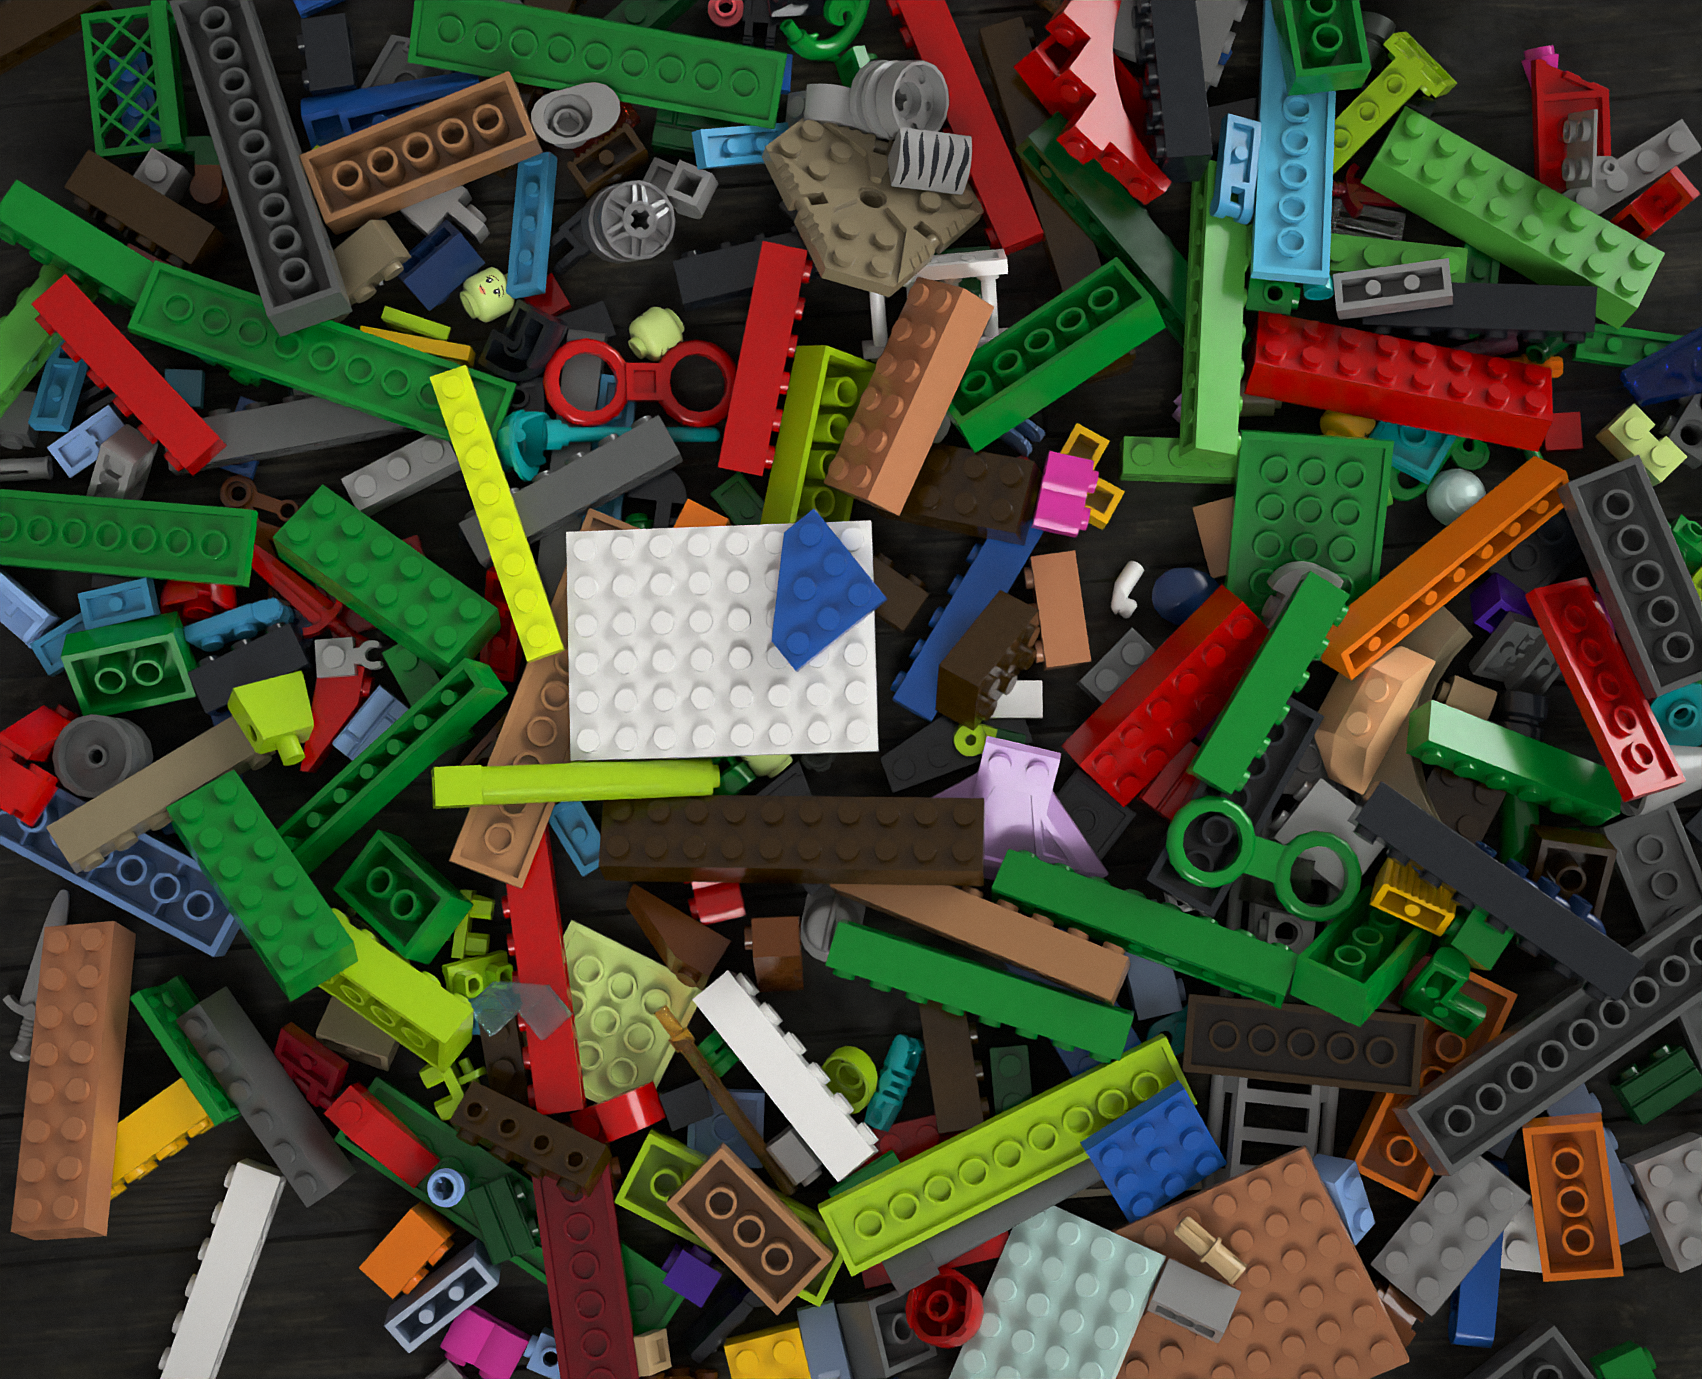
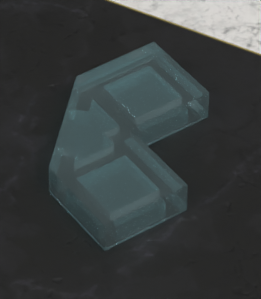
M495 981L471 1002L474 1009L473 1016L489 1036L498 1033L519 1013L540 1040H545L573 1014L550 985Z

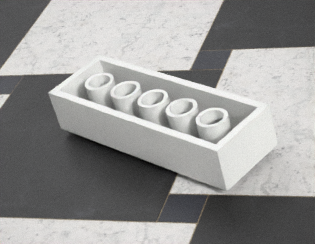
M727 970L692 1000L837 1182L846 1179L879 1151L874 1145L879 1139L865 1122H861L859 1125L850 1115L854 1108L841 1092L833 1094L826 1086L830 1078L817 1063L812 1062L809 1064L802 1056L807 1050L793 1033L788 1032L785 1034L778 1025L783 1020L774 1008L766 1002L761 1005L756 999L755 995L759 990L749 977L741 972L737 975Z

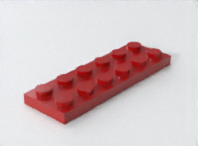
M1587 577L1535 588L1527 593L1525 597L1532 613L1539 624L1623 802L1675 788L1686 782Z

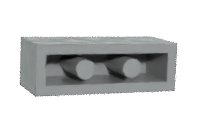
M1449 258L1333 274L1336 311L1339 320L1453 305Z
M426 435L349 474L341 480L355 508L370 517L461 470L451 442Z

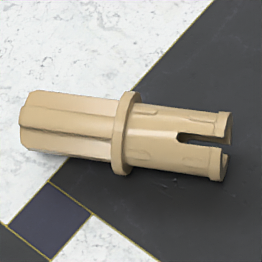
M1185 1217L1174 1230L1175 1235L1201 1256L1199 1261L1201 1263L1206 1261L1228 1280L1230 1284H1233L1246 1269L1247 1265L1221 1244L1222 1239L1220 1237L1215 1239L1191 1217Z

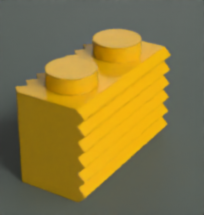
M1388 857L1374 879L1375 882L1369 905L1441 937L1455 917L1457 904L1451 900L1453 893L1442 886L1438 890L1429 886L1418 877L1419 873L1412 868L1411 864L1408 863L1406 867H1403Z

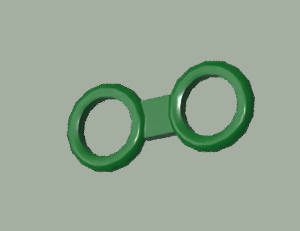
M1209 795L1190 800L1175 813L1168 826L1166 849L1170 863L1183 879L1196 886L1217 888L1232 883L1245 873L1273 882L1277 898L1289 913L1303 921L1320 923L1339 917L1352 906L1360 891L1362 871L1358 856L1347 841L1331 832L1313 830L1297 835L1286 845H1282L1255 836L1252 821L1241 806L1225 797ZM1209 811L1220 812L1227 816L1235 825L1239 837L1238 851L1232 862L1223 869L1214 872H1205L1194 867L1187 859L1183 848L1184 832L1189 823L1199 814ZM1316 846L1326 847L1333 851L1341 860L1345 873L1344 883L1338 896L1328 904L1318 907L1308 906L1301 902L1294 894L1290 883L1291 867L1297 856L1306 849Z

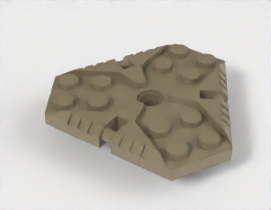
M803 117L765 146L762 159L788 211H798L794 223L821 278L890 297L928 265L935 252L938 254L942 253L979 221L984 210L968 181L962 195L891 186L887 158L893 146V140H888V142L875 139L876 135L863 134L862 131L856 129L849 130V127H839L833 123L820 124L815 120L804 121Z

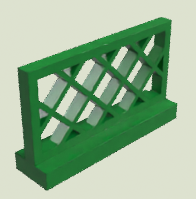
M151 0L150 6L81 14L96 154L105 160L147 155L151 148L156 149L160 153L173 151L175 155L187 154L185 152L184 137L189 136L177 26L172 8L167 0ZM148 17L149 29L140 40L126 30L134 19ZM120 20H122V22H121L120 24H117V23L115 22V21H120ZM108 22L116 29L102 45L93 38L92 24ZM122 34L136 44L124 60L110 51ZM149 41H151V49L146 46ZM94 45H96L99 48V50L96 53ZM142 50L150 54L153 59V65L144 76L130 66ZM106 54L120 64L107 81L97 74V65ZM126 69L140 79L127 96L113 86ZM153 77H155V85L150 82ZM98 80L103 84L100 89H99ZM146 85L153 89L157 95L156 102L148 111H145L134 102ZM109 90H112L123 99V102L111 116L101 110L100 103ZM130 105L144 115L131 132L117 122ZM157 112L159 113V121L154 118ZM102 116H103L105 119H107V121L105 122L104 125H103V121H102ZM152 121L160 127L162 142L146 144L138 136L148 123ZM113 126H116L127 135L119 147L105 149L104 137ZM134 141L139 144L131 146Z
M178 975L165 984L140 990L129 997L213 1124L217 1126L226 1121L231 1122L241 1116L237 1107L176 1022V1019L200 1002L183 976Z

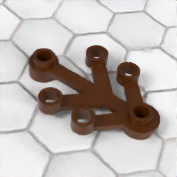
M242 475L228 478L220 489V499L226 508L250 509L254 511L255 508L276 513L284 522L290 519L285 518L283 515V510L286 506L293 505L295 513L300 509V506L292 500L281 501L258 493L255 483ZM239 488H244L246 491L244 499L236 501L234 498L235 491ZM258 517L254 544L278 560L270 540L273 541L272 537L281 528L261 522ZM269 586L268 595L270 599L272 597L276 598L284 605L293 607L286 600H282L281 595Z

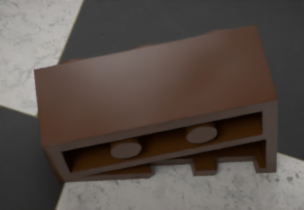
M801 916L752 918V925L744 927L745 950L753 949V961L759 992L804 990Z

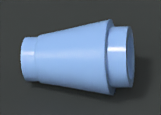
M449 1168L439 1169L434 1172L427 1184L430 1199L440 1207L454 1206L470 1189L469 1178L465 1174Z

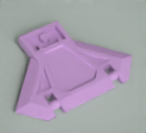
M987 736L978 772L931 797L984 798L986 814L984 878L995 880L1008 848L1017 852L1019 850L1032 852L1038 856L1039 860L1050 864H1065L1071 867L1075 873L1088 878L1090 876L1103 878L1108 875V871L1053 792L1061 753Z

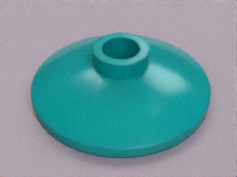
M1694 682L1653 698L1649 706L1668 745L1697 747L1702 744V684ZM1684 708L1680 714H1674L1677 710Z

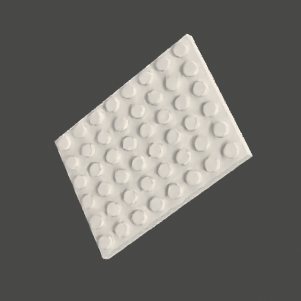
M871 520L826 522L874 582ZM795 523L566 532L570 761L879 752L875 610L801 670L796 672L771 641L784 532Z

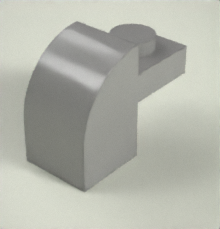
M807 84L806 91L789 93L786 122H788L789 128L804 117V121L815 120L820 124L833 123L839 127H849V130H859L850 113L849 94L851 88L834 84Z
M654 157L643 179L644 182L654 184L663 191L677 213L695 219L703 217L718 186V181L714 175L706 170H698L696 166L679 160L676 166Z
M463 186L456 187L400 210L404 217L426 237L446 219L450 223L454 221L479 244L490 234L484 224L487 218L472 204L465 208L472 200V197Z
M1295 561L1287 563L1275 570L1267 580L1269 586L1278 593L1276 596L1271 595L1267 599L1261 614L1264 616L1262 622L1270 630L1303 574L1312 571L1338 588H1341L1344 581L1338 574L1312 562Z

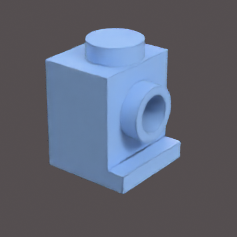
M544 1327L540 1336L532 1335L524 1353V1356L530 1359L527 1369L551 1379H560L558 1362L552 1364L545 1360L546 1352L553 1351L557 1354L554 1331Z

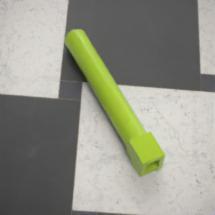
M710 757L483 767L481 765L433 767L431 770L433 809L480 807L481 805L712 795L713 788L720 785L719 766L713 765Z

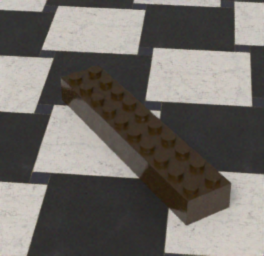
M735 795L604 800L598 867L606 881L984 886L985 801L984 798Z

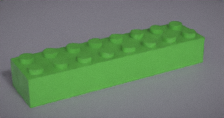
M1407 106L1403 108L1360 182L1539 285L1598 287L1596 317L1616 329H1619L1638 309L1665 254Z

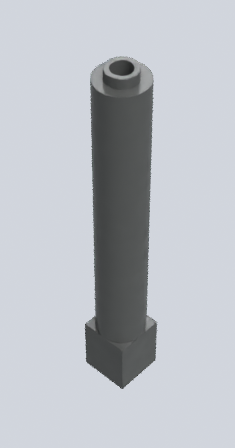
M1090 1158L882 1261V1264L899 1295H902L939 1275L938 1268L1099 1182L1102 1178Z

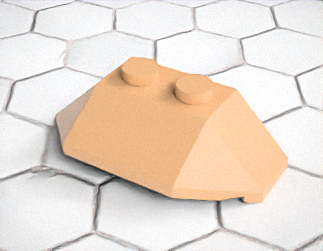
M1398 646L1388 650L1352 681L1344 675L1338 674L1318 713L1325 717L1314 735L1329 779L1361 795L1365 793L1436 663L1434 660L1403 646Z

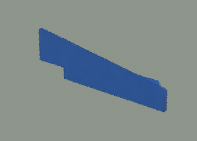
M458 72L308 97L301 100V117L311 148L313 149L316 145L321 147L478 84L479 77L474 74Z

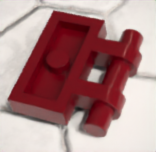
M290 1022L282 1027L274 1051L275 1057L297 1088L306 1095V1100L315 1107L321 1106L327 1110L337 1100L334 1095L341 1091L349 1063L294 1023Z

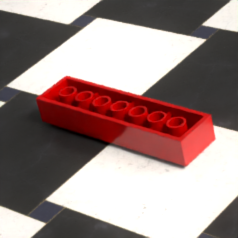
M1260 310L1250 335L1252 340L1248 343L1244 394L1535 452L1539 451L1553 422L1552 368Z

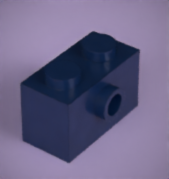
M446 219L409 251L411 258L402 264L404 270L397 276L424 307L430 311L435 306L444 303L449 298L450 293L466 279L475 275L485 262L464 236Z

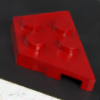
M1542 59L1531 60L1535 180L1561 194L1567 190L1566 181L1562 177V164L1564 159L1567 158V143L1563 139V127L1565 121L1568 120L1569 113L1598 109L1597 156H1611L1609 89L1594 82H1587L1572 72L1562 71L1548 65Z

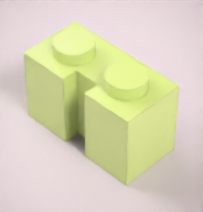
M1634 403L1621 411L1595 437L1620 462L1639 455L1652 486H1655L1676 469L1687 456L1667 436L1657 440L1649 432L1655 424Z

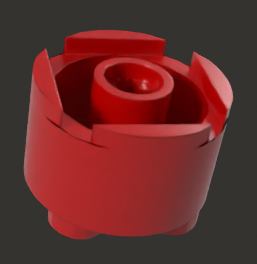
M0 744V809L33 827L59 789L56 787L59 779L33 763L27 769L23 766L27 760Z

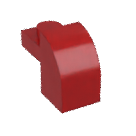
M1675 166L1609 222L1644 241L1699 196L1700 193L1681 170Z
M652 1081L622 1092L608 1100L570 1114L576 1131L600 1143H605L648 1127L664 1119L666 1114Z

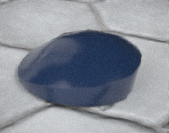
M1174 568L1163 573L1156 580L1152 591L1153 605L1162 618L1173 624L1182 625L1220 585L1205 572L1192 568Z

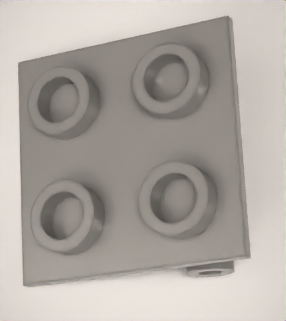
M1598 109L1569 113L1568 120L1564 123L1563 139L1567 143V158L1564 159L1562 164V177L1566 181V189L1596 187V180L1611 179L1619 171V163L1616 158L1612 156H1597Z

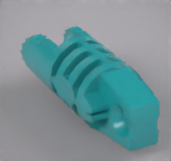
M899 1034L892 1041V1045L883 1062L884 1067L880 1070V1077L877 1079L876 1091L868 1104L864 1122L869 1126L886 1132L890 1130L904 1104L903 1099L907 1096V1089L911 1086L912 1076H915L922 1051L924 1050L923 1042L920 1039L909 1038L907 1035Z

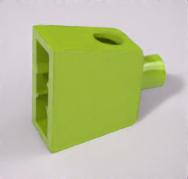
M302 670L232 689L227 703L228 709L256 753L264 754L278 750L285 766L294 765L305 758L300 743H304L309 739L314 728V720Z

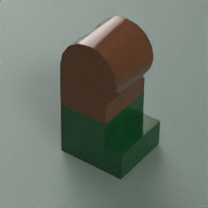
M186 136L184 137L185 152L192 160H195V176L190 183V193L204 209L209 211L220 210L228 202L229 192L212 137Z

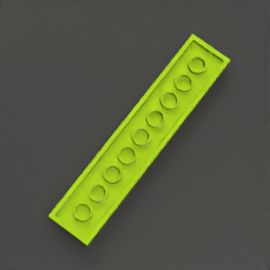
M1161 1033L1123 1052L1120 1061L1112 1059L1110 1064L1101 1063L818 1204L817 1207L851 1276H854L1088 1159L1089 1156L1080 1142L1177 1080L1185 1088L1193 1104L1196 1105L1197 1102L1166 1036Z

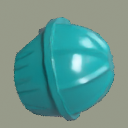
M521 409L504 418L497 431L495 448L500 461L515 469L519 478L527 482L531 481L538 474L539 467L546 463V458L543 456L542 426L544 420H551V418L544 412H525Z

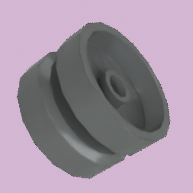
M90 714L74 719L62 729L55 741L52 759L55 774L65 788L78 796L95 798L151 765L153 762L151 742L142 728L130 720Z

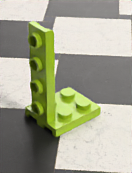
M1407 31L1393 33L1383 44L1390 51L1387 55L1392 62L1335 119L1333 175L1419 89L1427 96L1432 94L1436 98L1447 94L1457 84Z

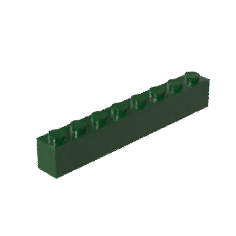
M1057 111L1031 133L1015 151L1109 261L1118 257L1153 297L1166 328L1184 348L1188 261L1175 249L1172 240L1153 223L1146 209L1137 204L1125 190V186L1112 174L1106 172L1097 160L1093 158L1082 165L1077 159L1068 154L1056 138L1069 120ZM1247 332L1242 348L1252 340Z

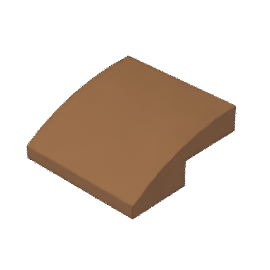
M1234 496L1192 507L1209 573L1214 579L1226 576Z

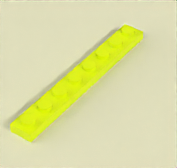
M466 365L430 377L526 660L531 663L562 652L565 648L469 369Z

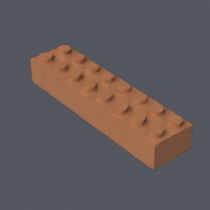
M115 921L50 926L44 929L11 1232L33 1240L107 1236L136 939L135 933Z

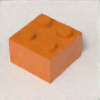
M421 1201L408 1211L360 1265L359 1269L392 1299L401 1291L408 1295L429 1273L424 1266L428 1262L434 1266L455 1244L450 1237L457 1229L434 1208Z

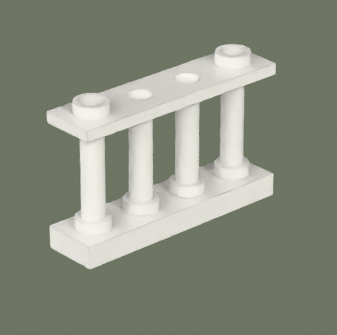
M1004 249L934 255L928 265L903 285L906 287L908 296L909 290L914 285L917 277L934 281L940 280L942 283L958 287V283L962 281V278L977 277L978 280H981L982 300L994 306V309L976 349L1008 329V327L998 328L996 279L999 278L1000 274H1008V263ZM869 292L873 340L862 341L864 359H871V361L877 362L889 340L885 296Z

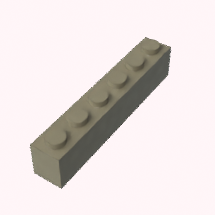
M231 716L48 825L46 828L76 874L82 870L89 872L100 866L105 860L103 857L113 851H124L133 846L139 840L138 836L150 829L152 831L159 830L169 824L171 821L166 807L233 769L238 775H241L249 769L258 770L272 760L271 756L276 751L264 754L256 753L234 717Z

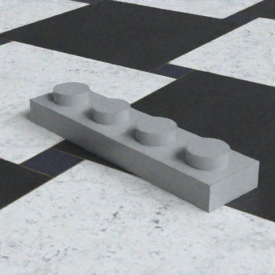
M1683 119L1617 159L1619 171L1615 177L1596 180V187L1569 189L1562 195L1600 215L1666 174L1675 166L1693 157L1702 148Z

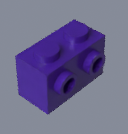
M689 1240L685 1242L683 1247L676 1243L661 1268L666 1272L662 1283L702 1308L720 1279L726 1264L714 1253Z

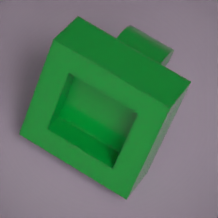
M865 45L852 47L835 62L843 86L851 88L852 81L859 69L868 62L877 59L876 54L867 53Z

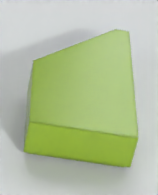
M385 306L381 319L388 328L409 335L447 341L451 328L388 306Z

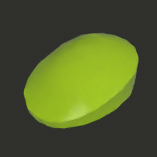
M844 1046L836 1049L821 1067L830 1078L826 1086L833 1094L841 1092L854 1108L850 1115L859 1113L869 1104L876 1091L878 1076L875 1065L864 1051L856 1047Z

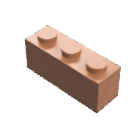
M1075 550L1031 556L1028 560L1029 566L1023 567L1025 588H1032L1034 603L1028 605L1039 610L1037 626L1040 628L1039 640L1035 641L1034 649L1037 650L1036 663L1043 662L1044 671L1088 665L1091 662Z

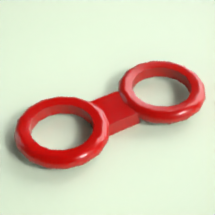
M583 338L569 341L554 352L545 366L543 386L546 399L556 414L574 425L584 427L604 425L620 415L627 402H659L667 415L682 425L700 428L715 425L728 416L737 366L728 352L712 342L698 339L678 343L664 354L659 363H626L620 353L607 343ZM581 354L598 356L607 362L613 371L616 382L614 396L609 404L601 410L590 412L578 410L570 405L561 394L559 386L560 370L565 362L573 356ZM692 355L707 357L716 363L723 373L725 382L724 395L713 409L704 412L691 411L680 405L673 396L670 387L671 371L676 363L684 357Z

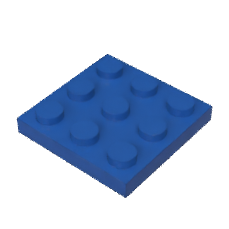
M1179 1080L1080 1142L1129 1223L1150 1214L1227 1164Z

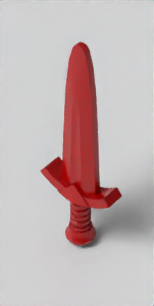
M254 544L252 568L312 624L310 627L302 628L304 639L317 636L327 629H331L339 638H355L356 648L369 641L368 637L355 633L354 630H351V627L339 619L344 606L342 602L336 599L334 604L295 572Z

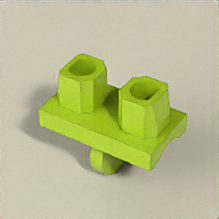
M461 889L460 892L474 905L455 929L451 957L464 959L468 955H485L489 951L490 934L471 932L473 918L492 920L495 900L482 895H476V890Z
M498 950L472 958L466 957L457 962L442 965L446 990L451 994L459 993L467 1000L513 986V966L508 963L507 951Z
M469 1057L458 1062L464 1076L461 1075L455 1061L444 1074L430 1064H427L419 1071L427 1089L445 1081L451 1095L434 1102L436 1111L442 1121L451 1119L468 1090L465 1083L468 1082L469 1086L472 1081L481 1084L478 1077L487 1073L485 1066L474 1070Z

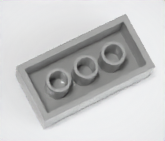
M1480 1155L1452 1176H1442L1370 1265L1429 1315L1433 1316L1532 1195L1483 1155Z

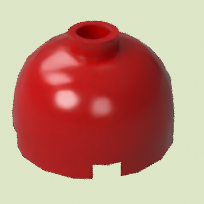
M167 580L161 593L160 614L178 611L182 625L185 628L187 622L196 623L237 608L236 589L234 586Z
M942 1267L938 1268L939 1275L909 1291L905 1306L906 1321L923 1342L932 1346L949 1349L961 1346L975 1336L982 1324L984 1308L983 1298L977 1286L971 1280L956 1270Z

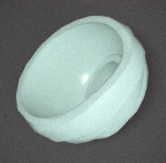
M1449 469L1440 472L1428 487L1426 494L1427 506L1435 519L1448 526L1486 495L1483 483L1472 472L1464 469Z

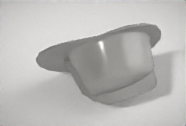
M596 82L579 84L543 95L534 104L531 112V124L536 134L543 140L564 149H574L582 146L588 139L608 132L614 126L620 114V101L616 93L607 85Z
M825 884L811 896L808 893L801 921V941L804 948L812 957L823 962L827 961L838 922L844 918L862 924L865 913V905L835 894L829 886L830 884Z

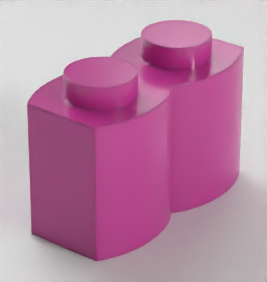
M1053 451L1048 452L1031 528L1070 537H1076L1079 529L1086 531L1091 508L1084 507L1087 492L1094 494L1099 475L1098 471L1093 470L1094 461Z
M472 1304L455 1317L440 1347L446 1351L445 1357L461 1366H465L466 1362L479 1368L478 1374L484 1379H510L531 1336Z

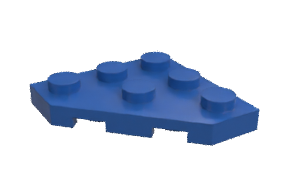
M815 509L811 510L784 532L771 640L794 670L798 672L887 601L886 596Z

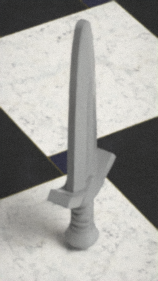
M60 890L51 905L20 1001L14 995H7L2 999L10 1009L24 1017L20 1027L21 1030L19 1031L20 1035L17 1038L18 1041L10 1050L11 1057L17 1061L25 1062L30 1060L44 929L50 926L67 925L70 910V894L67 890Z

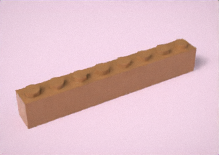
M829 885L835 894H839L842 897L1110 1006H1114L1131 965L1129 957L1124 956L1125 950L1117 945L1104 942L1102 946L1089 942L1090 936L1082 931L1069 927L1067 932L1054 928V922L1047 917L1033 913L1032 917L1029 918L1017 913L1019 908L1007 901L998 899L995 904L982 899L984 894L969 886H963L960 890L945 885Z

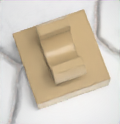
M666 1328L652 1329L633 1337L639 1376H651L672 1367Z

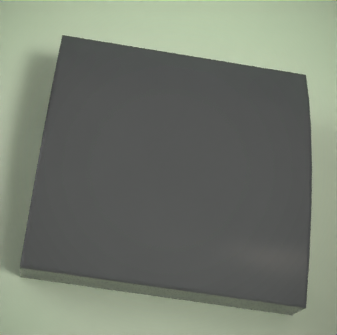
M1511 611L1508 612L1468 664L1473 675L1503 682L1506 690L1541 696L1561 673L1538 622Z

